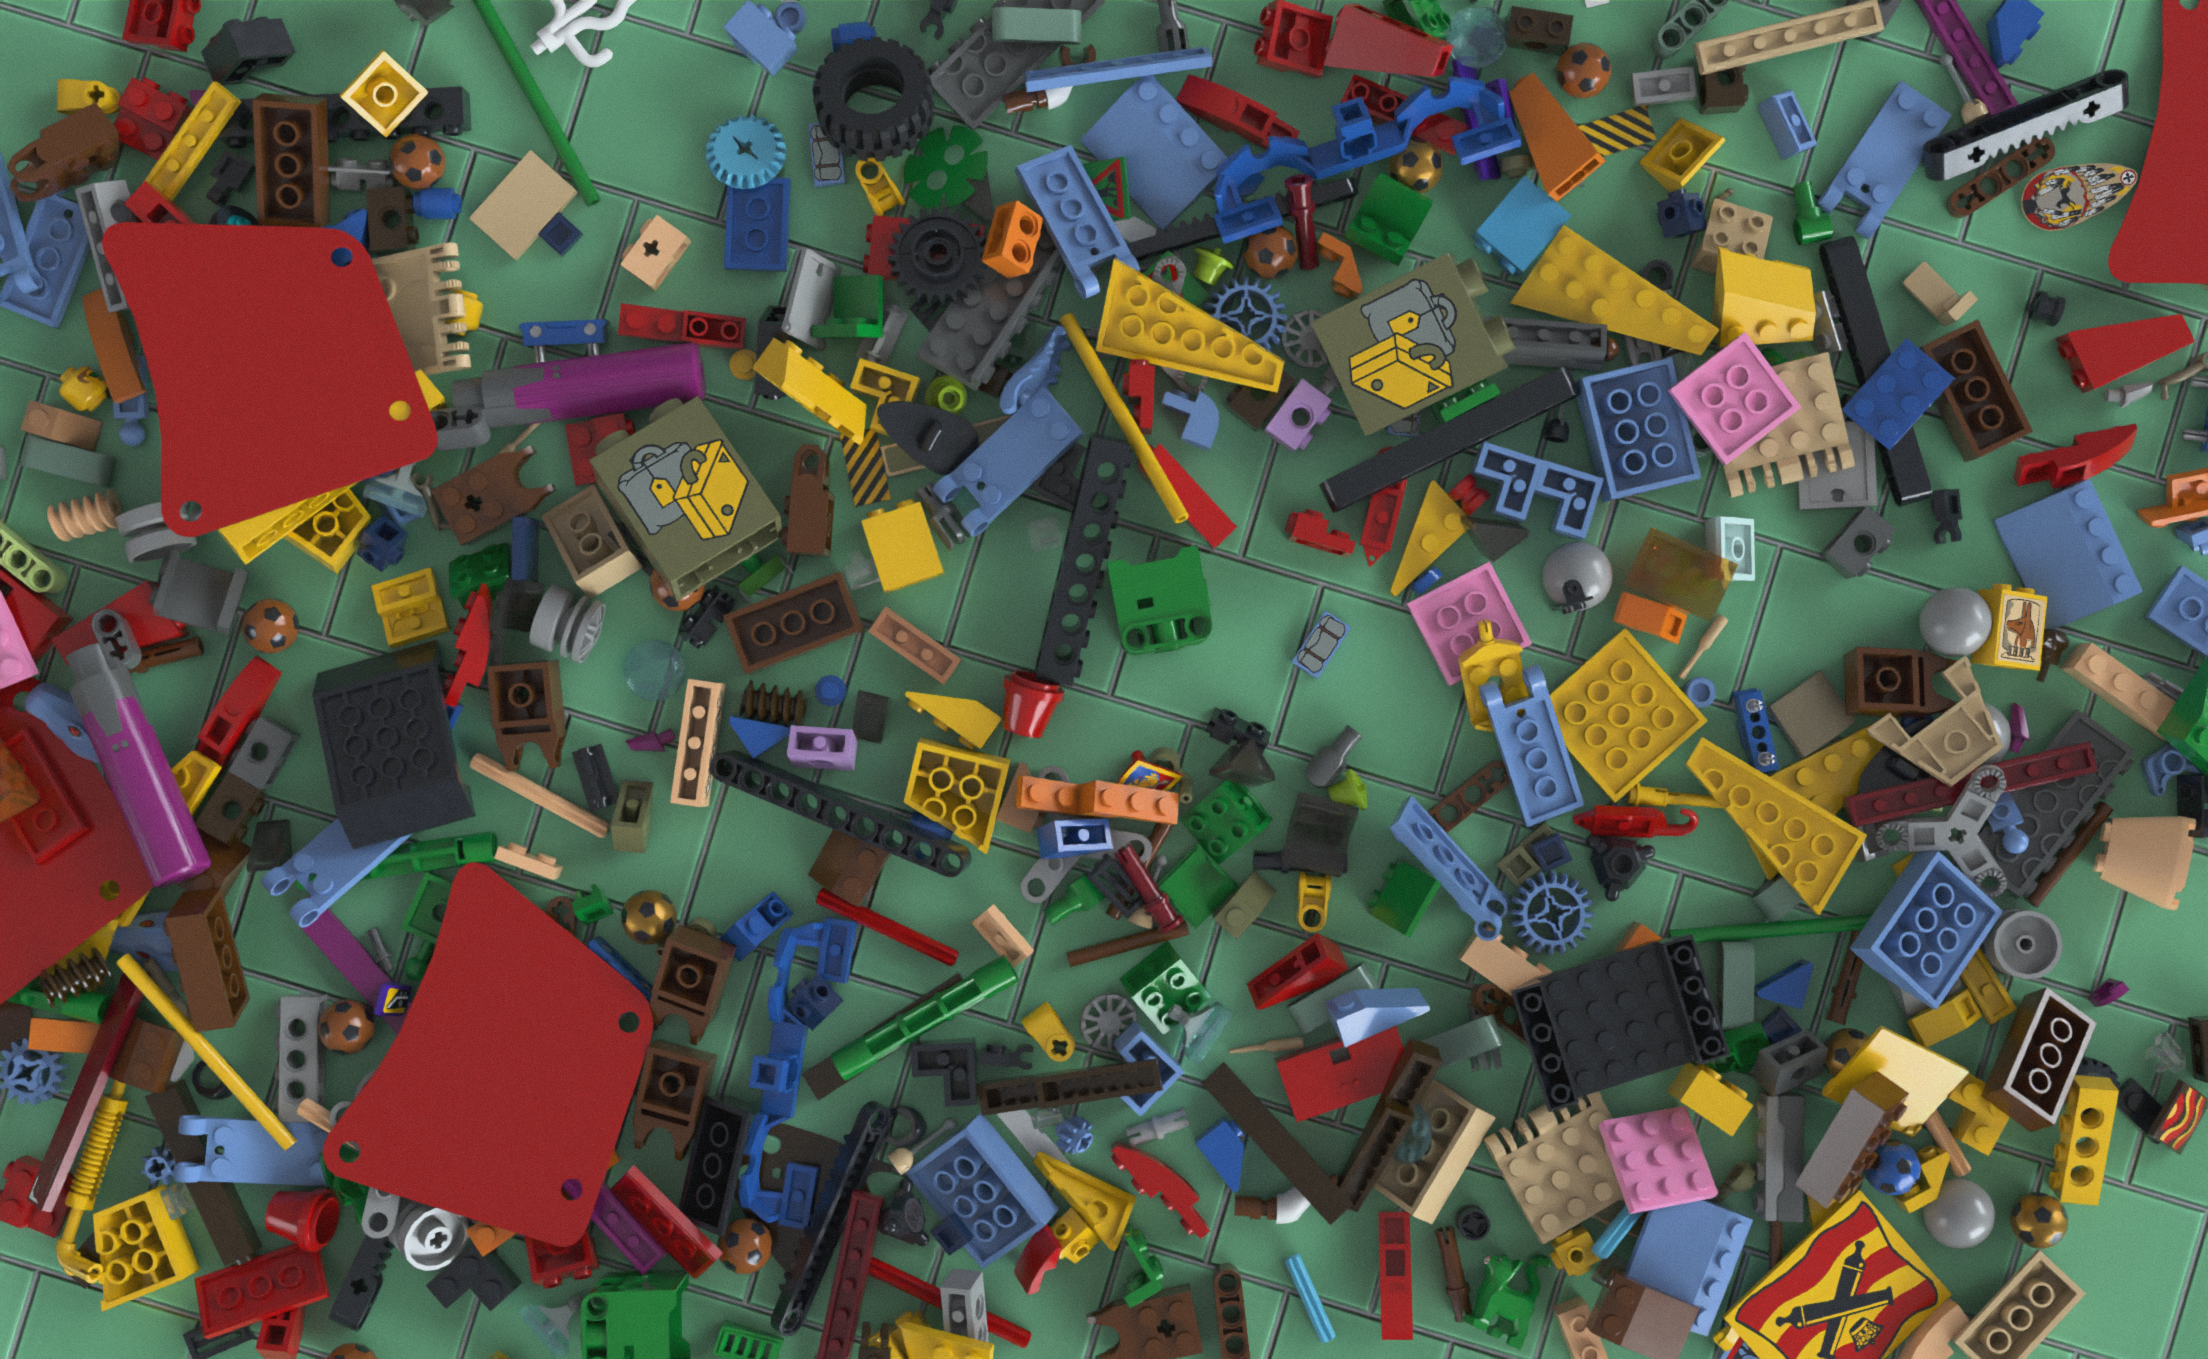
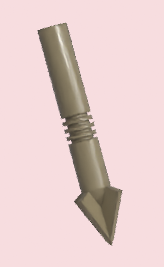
M150 958L145 961L143 966L152 975L155 983L188 1018L187 1003L176 991V988L155 959Z

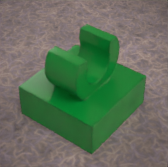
M595 884L591 885L592 894L585 897L580 890L576 891L577 900L571 902L574 914L585 926L614 914L611 903Z

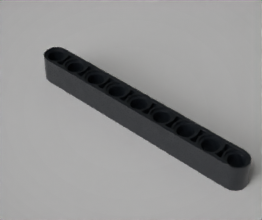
M1850 235L1820 244L1819 255L1831 296L1835 295L1840 315L1838 319L1840 323L1842 322L1846 338L1849 341L1846 345L1859 388L1861 389L1891 353L1858 244L1855 238ZM1913 425L1890 451L1875 440L1896 505L1902 507L1929 499L1932 495V489Z
M1563 366L1325 480L1319 484V487L1332 513L1339 512L1576 398L1581 393L1568 367Z
M726 751L714 757L710 763L712 776L722 783L943 876L956 877L967 869L971 863L970 851L960 843L759 759H753L752 756L740 751ZM725 759L732 763V773L724 768ZM752 771L759 773L761 777L760 785L752 780ZM780 782L788 786V796L780 792ZM808 794L815 796L817 799L816 808L809 805L807 801ZM836 806L844 809L846 813L845 820L838 818L836 815ZM864 818H869L874 823L873 832L868 831L864 827ZM892 830H897L901 833L903 837L901 844L893 840ZM920 842L929 844L931 855L922 853ZM949 854H955L959 858L960 867H954L950 864L948 860Z

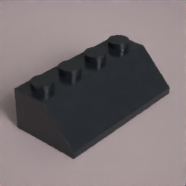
M704 1095L678 1209L695 1226L716 1235L725 1236L753 1110L751 1103L732 1096Z

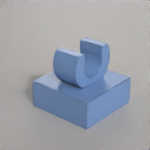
M2201 517L2175 528L2177 539L2189 544L2192 551L2200 550L2202 556L2208 554V518Z

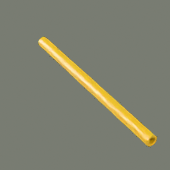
M1073 313L1065 314L1059 320L1061 325L1064 327L1069 339L1175 523L1185 521L1189 514Z
M129 953L116 962L118 967L281 1148L286 1151L298 1140L200 1032L195 1031L191 1021Z

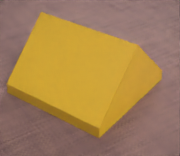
M381 50L339 96L382 135L387 137L427 95L428 91L385 51Z
M1680 117L1639 163L1667 191L1680 190L1725 140L1722 136Z

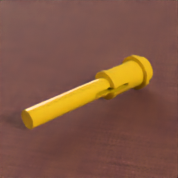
M1637 783L1627 792V803L1633 804V807L1650 805L1665 808L1667 804L1722 808L1712 795L1668 792L1666 787H1645Z

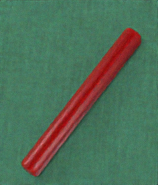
M822 888L816 897L815 902L941 963L953 966L958 958L959 952L862 905L856 907L826 888Z

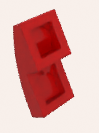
M1048 1224L1037 1231L1030 1239L1014 1269V1274L1027 1295L1038 1293L1044 1271L1056 1268L1062 1247Z

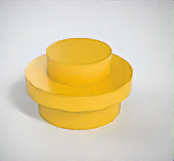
M743 349L732 355L729 366L736 378L744 381L755 378L756 371L752 367L756 363V353Z

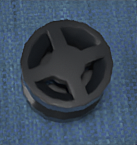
M2039 290L2031 301L2028 319L2031 321L2042 320L2047 326H2056L2065 308V298L2061 296L2050 297L2047 292Z

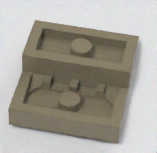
M1821 670L1813 673L1797 687L1785 692L1766 707L1800 758L1808 756L1856 722L1853 716L1845 715V704Z

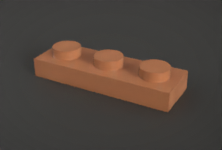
M886 606L868 630L873 636L943 685L946 684L962 661L958 656Z

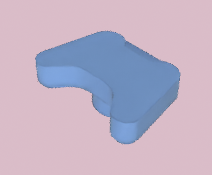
M2170 743L2141 760V768L2149 791L2153 796H2162L2166 791L2168 779L2184 770L2192 774L2203 773Z

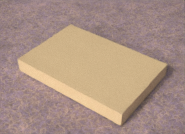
M530 150L469 219L517 261L539 237V232L558 212L561 213L578 192Z

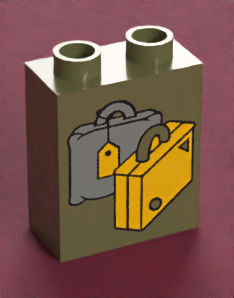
M1446 253L1311 322L1365 436L1374 434L1508 368L1503 355L1516 349V345L1500 314L1487 321L1483 316L1475 298L1488 292L1489 289L1473 257L1458 263L1454 254Z
M699 396L685 404L678 398L662 403L650 414L649 421L651 424L631 436L625 430L616 431L606 436L595 447L597 456L589 460L597 484L676 601L782 538L780 514Z

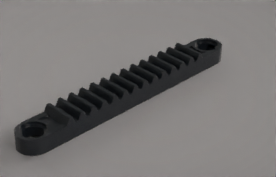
M1354 177L1322 186L1313 181L1310 186L1312 200L1316 203L1315 209L1350 199L1359 194ZM1287 190L1285 197L1277 192L1274 200L1282 219L1290 217L1291 214L1288 212V204L1290 203L1289 191ZM1206 213L1201 222L1196 217H1193L1191 225H1188L1183 220L1180 222V228L1177 229L1172 224H1169L1167 232H1164L1159 227L1156 230V235L1126 245L1137 262L1163 255L1167 250L1172 252L1173 250L1190 247L1220 238L1221 236L1214 218Z
M870 1101L862 1107L850 1134L844 1135L843 1138L846 1144L845 1146H839L841 1156L835 1157L833 1160L836 1167L835 1169H829L831 1179L825 1180L823 1183L826 1190L825 1192H819L821 1202L814 1204L816 1213L815 1215H809L811 1225L804 1227L806 1236L799 1239L801 1248L794 1250L796 1259L789 1262L791 1271L784 1273L786 1282L779 1285L781 1294L772 1312L770 1323L772 1328L783 1336H792L801 1328L845 1228L852 1192L855 1189L861 1191L890 1124V1110L877 1101ZM878 1112L877 1119L870 1125L873 1115ZM792 1313L789 1321L783 1325L785 1318Z

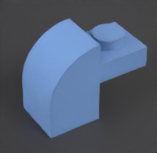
M1176 389L1173 390V393L1166 391L1161 407L1189 417L1180 441L1209 452L1219 426V413L1213 400L1201 391H1199L1195 402L1190 401L1191 396Z

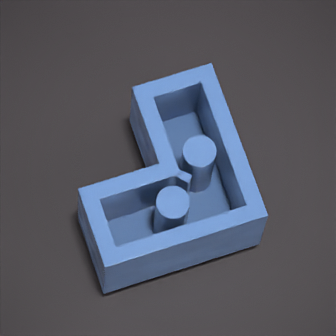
M748 0L723 28L734 46L754 64L757 62L774 77L798 51L794 42L796 36L785 25L782 24L778 27L777 23L772 19L774 16L764 5L759 3L755 6Z
M1483 442L1479 445L1471 474L1499 484L1490 514L1518 523L1524 521L1544 460L1488 442Z
M1544 460L1534 495L1558 502L1549 532L1577 541L1585 539L1604 478Z
M1134 1021L1113 1043L1118 1052L1128 1062L1158 1058L1163 1086L1162 1091L1120 1097L1141 1117L1184 1073V1070L1171 1054Z

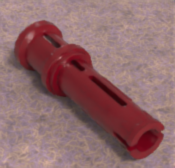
M1306 174L1288 177L1285 179L1284 185L1289 191L1290 203L1288 204V212L1294 218L1299 265L1302 270H1312L1315 267H1319L1320 263L1313 224V213L1316 203L1312 200L1310 189L1313 180L1310 175Z
M1126 844V849L1124 846L1118 849L1114 855L1118 858L1144 899L1143 908L1153 916L1159 926L1157 928L1158 932L1165 934L1176 928L1183 921V917L1180 914H1176L1168 901L1169 895L1159 890L1132 844Z

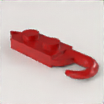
M1393 447L1383 448V449H1381V450L1377 453V455H1379V454H1381V453H1383V452H1385V451H1387V450H1389V449H1391V448H1393ZM1408 479L1371 496L1359 543L1363 547L1369 568L1385 552H1390ZM1373 556L1375 560L1371 561L1369 557Z
M1594 805V809L1572 816L1573 823L1589 830L1591 835L1678 837L1691 833L1697 828L1699 823L1698 815L1694 811L1684 808L1680 809V813L1690 818L1689 822L1685 824H1667L1665 814L1662 811H1658L1657 808Z

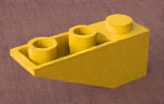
M909 691L905 693V696L910 699L907 705L920 714H923L925 710L935 717L932 721L935 725L945 732H948L950 728L960 734L957 740L971 750L975 746L982 749L1003 720L1002 717L976 700Z

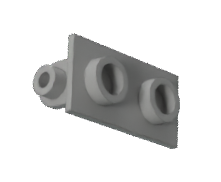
M343 157L338 158L337 162L327 167V171H336V174L331 175L332 186H337L339 190L360 191L362 190L361 179H366V189L396 187L395 177H390L392 171L387 164V160L372 159L368 160V163H357L356 158Z
M1830 290L1814 294L1816 315L1813 338L1818 354L1828 352L1830 355L1848 350L1846 344L1849 341L1846 338L1842 322L1838 324L1833 322L1834 318L1840 317L1835 295L1831 296Z
M883 301V338H863L855 356L885 366L909 314L902 311L901 307Z

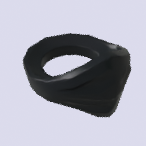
M203 1060L197 1063L192 1073V1083L201 1096L208 1099L222 1100L233 1095L222 1081L215 1089L204 1087L200 1081V1074L207 1064Z
M898 1106L890 1109L891 1117L895 1114H901L911 1120L912 1130L910 1135L898 1139L893 1137L887 1128L884 1135L887 1142L897 1147L912 1146L923 1138L927 1131V1123L921 1113L909 1106Z

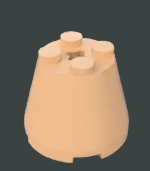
M2184 816L2112 818L2110 823H2103L2100 841L2105 842L2103 854H2096L2093 871L2099 872V879L2156 906L2176 911L2180 900L2174 899L2175 893H2181L2185 887L2194 846L2193 837L2188 836V832L2191 829L2195 830L2196 819Z

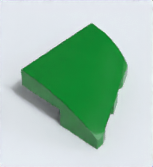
M1756 1022L1723 1032L1730 1056L1706 1064L1717 1073L1731 1071L1750 1072L1756 1064L1759 1050L1771 1046L1761 1023Z
M341 1145L339 1149L340 1158L344 1162H355L360 1156L344 1145ZM319 1153L325 1182L337 1194L345 1207L353 1204L356 1222L362 1225L369 1186L335 1176L328 1170L323 1159V1153Z

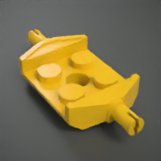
M1484 619L1483 623L1481 620L1477 622L1480 634L1478 643L1463 651L1458 658L1471 725L1476 730L1494 732L1486 707L1481 700L1478 686L1485 684L1492 676H1499L1500 683L1498 688L1504 705L1526 697L1528 693L1522 677L1523 667L1520 652L1523 651L1522 647L1514 641L1495 639L1492 634L1491 621ZM1522 708L1517 711V716L1524 714V709Z

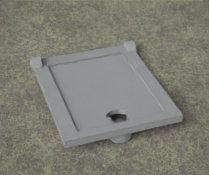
M802 247L782 330L822 351L827 347V343L823 338H812V325H824V319L829 318L833 303V279L835 276H840L841 267L806 247Z
M1854 421L1845 422V427L1853 452L1855 467L1841 470L1835 447H1831L1837 471L1829 473L1825 466L1823 450L1815 451L1812 454L1818 471L1816 477L1810 478L1804 456H1798L1804 477L1803 480L1798 481L1799 510L1878 506L1875 439Z

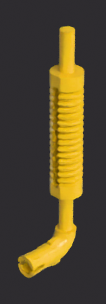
M114 1080L110 1094H102L97 1104L99 1109L95 1110L97 1115L93 1116L95 1121L91 1122L93 1127L89 1128L91 1132L87 1134L89 1138L85 1140L87 1144L83 1146L85 1149L81 1152L83 1155L80 1156L79 1167H76L77 1172L74 1173L75 1178L72 1179L74 1184L70 1185L72 1190L68 1191L65 1205L71 1207L62 1237L57 1239L56 1256L60 1266L64 1268V1272L70 1276L75 1275L91 1284L98 1281L101 1277L100 1274L92 1270L103 1272V1267L99 1263L80 1256L81 1253L76 1251L77 1243L74 1240L84 1210L92 1211L97 1199L95 1195L99 1193L97 1189L101 1188L99 1183L103 1182L102 1177L105 1176L103 1172L107 1170L105 1166L109 1164L107 1160H110L111 1157L109 1155L112 1154L111 1149L114 1148L112 1143L116 1142L115 1137H118L117 1132L120 1131L118 1126L122 1125L120 1120L124 1119L122 1114L126 1113L129 1100L122 1098L126 1084Z

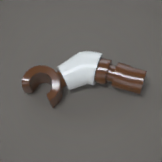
M1088 44L1083 48L1084 57L1078 64L1095 62L1096 50L1092 44ZM1061 45L1058 51L1061 65H1075L1069 57L1070 49L1064 45ZM1073 86L1027 92L1026 89L1003 94L1002 97L1008 114L1021 111V113L1033 111L1034 106H1037L1038 109L1046 107L1047 110H1050L1067 101Z
M1336 1173L1330 1174L1329 1177L1337 1184ZM1295 1186L1283 1194H1277V1197H1268L1267 1200H1262L1261 1196L1235 1195L1234 1216H1250V1219L1261 1220V1216H1267V1220H1276V1224H1286L1297 1221L1311 1204Z

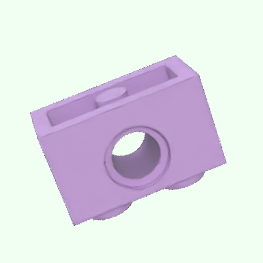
M1301 379L1267 425L1264 433L1292 453L1298 447L1304 450L1314 436L1309 432L1314 424L1317 422L1319 425H1322L1332 412L1328 408L1332 400L1307 381ZM1297 410L1304 411L1308 415V423L1303 426L1296 425L1292 420V413Z
M791 725L787 756L793 767L854 771L858 741L852 729Z

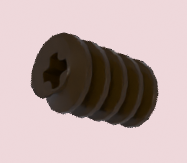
M750 680L743 693L740 717L746 710L747 718L753 720L758 713L761 722H765L770 715L772 724H778L781 718H783V724L786 727H789L794 719L795 726H803L808 707V698L806 700L803 699L802 690H798L796 695L791 697L789 687H786L783 694L779 695L778 685H774L769 693L766 690V683L763 682L758 690H755L754 682Z
M92 947L90 959L81 952L79 953L78 964L71 958L66 959L67 969L65 970L57 963L54 964L53 975L46 969H42V980L39 983L51 1008L54 1009L56 1007V997L63 1003H67L68 992H71L78 998L81 996V986L88 992H92L94 980L103 987L105 986V975H108L112 980L113 977L101 952L96 947Z

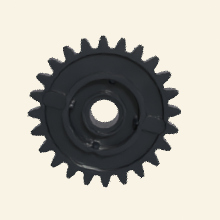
M933 206L930 215H927L923 209H920V218L918 219L909 215L910 224L900 223L901 234H892L893 241L896 244L888 246L889 252L893 254L888 257L889 265L894 266L890 271L892 277H898L896 280L897 286L903 287L906 285V296L916 293V302L918 303L926 297L929 306H932L934 300L938 299L943 307L947 298H950L954 304H957L958 294L967 299V288L977 290L978 285L975 279L984 280V272L981 269L988 268V265L981 261L986 238L985 236H978L980 234L979 225L971 227V217L961 220L959 210L953 216L949 215L948 207H945L943 212L939 214L935 206ZM936 252L946 254V257L941 261H935L930 258Z

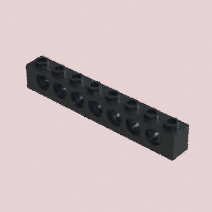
M462 86L424 88L428 93L413 108L409 119L401 121L387 137L382 135L339 96L341 93L301 95L327 98L328 143H337L339 138L349 137L353 141H368L370 136H381L383 139L395 140L400 139L402 134H422L431 137V133L443 132V135L459 136L462 135V131H471L470 94ZM254 98L239 99L241 104L217 138L227 144V147L246 148L247 143H254V128L251 130L246 129L247 122L253 118ZM442 107L441 116L431 120V111L434 108ZM349 112L348 121L343 125H339V117L343 113Z
M1093 432L1090 433L1034 669L1036 679L1072 686L1074 677L1079 678L1081 675L1083 660H1080L1079 656L1081 648L1086 649L1089 642L1090 630H1086L1088 619H1094L1097 601L1093 600L1096 588L1101 589L1103 584L1104 571L1100 569L1103 558L1108 559L1112 541L1108 540L1110 528H1116L1119 511L1115 510L1117 498H1123L1126 488V480H1122L1124 469L1130 468L1134 450L1129 449L1130 444L1127 440ZM1106 462L1112 463L1114 465V472L1110 476L1102 477L1098 475V468L1101 464ZM1097 493H1103L1107 496L1106 503L1101 507L1091 505V498ZM1094 523L1100 526L1099 533L1094 537H1087L1083 534L1084 528L1088 524ZM1082 554H1089L1093 557L1092 563L1087 567H1080L1076 564L1077 558ZM1075 584H1082L1086 587L1084 594L1079 597L1071 596L1069 590ZM1068 614H1075L1079 617L1078 622L1071 627L1062 624L1063 618ZM1060 644L1071 646L1070 653L1065 656L1057 655L1055 649Z

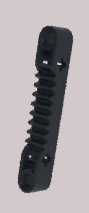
M2119 69L2100 72L1927 141L1923 145L1925 176L1933 181L1947 180L1978 168L1986 162L1989 156L1995 158L1998 149L2005 154L2008 152L2010 145L2015 149L2019 148L2021 140L2027 145L2030 144L2033 135L2040 140L2043 137L2044 131L2049 135H2053L2056 126L2061 131L2065 130L2067 122L2072 126H2076L2078 120L2083 123H2091L2122 111L2129 105V79L2127 72Z
M376 1213L370 1224L371 1228L377 1232L383 1231L387 1226L388 1219L383 1213ZM367 1234L365 1235L329 1313V1320L355 1332L362 1328L382 1287V1271L387 1267L384 1262L391 1258L392 1254L389 1251L395 1248L389 1241L388 1236L372 1238ZM361 1278L365 1279L364 1285L367 1286L366 1288L362 1287L363 1281Z

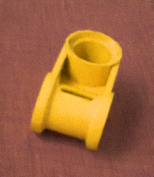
M57 80L58 113L71 115L95 102L104 114L108 115L116 113L121 108L118 105L121 98L119 91L101 81Z
M868 158V161L859 160L855 168L857 178L877 216H883L884 212L898 204L901 206L906 204L894 181L890 179L880 161L876 162L875 158ZM873 165L879 169L874 179H866L862 176V171L866 166Z
M1299 872L1296 922L1305 931L1317 932L1325 925L1331 891L1330 874H1326L1325 877H1319ZM1308 885H1315V886H1321V888H1320V889H1315V888H1308L1307 886H1308ZM1309 909H1315L1319 914L1318 923L1312 927H1308L1303 922V915Z
M1043 1002L1021 1019L1027 1032L1039 1043L1048 1057L1057 1062L1069 1059L1075 1049V1040L1048 1002ZM1056 1039L1059 1042L1065 1040L1068 1043L1065 1048L1066 1053L1062 1050L1058 1052L1054 1050Z

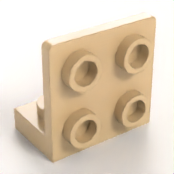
M1717 198L1714 199L1703 241L1693 255L1690 267L1716 276L1718 246L1728 248L1731 252L1744 254V252L1754 254L1757 258L1763 259L1773 217Z

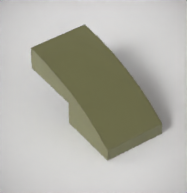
M1545 821L1496 863L1516 888L1541 868L1530 847V843L1554 833Z

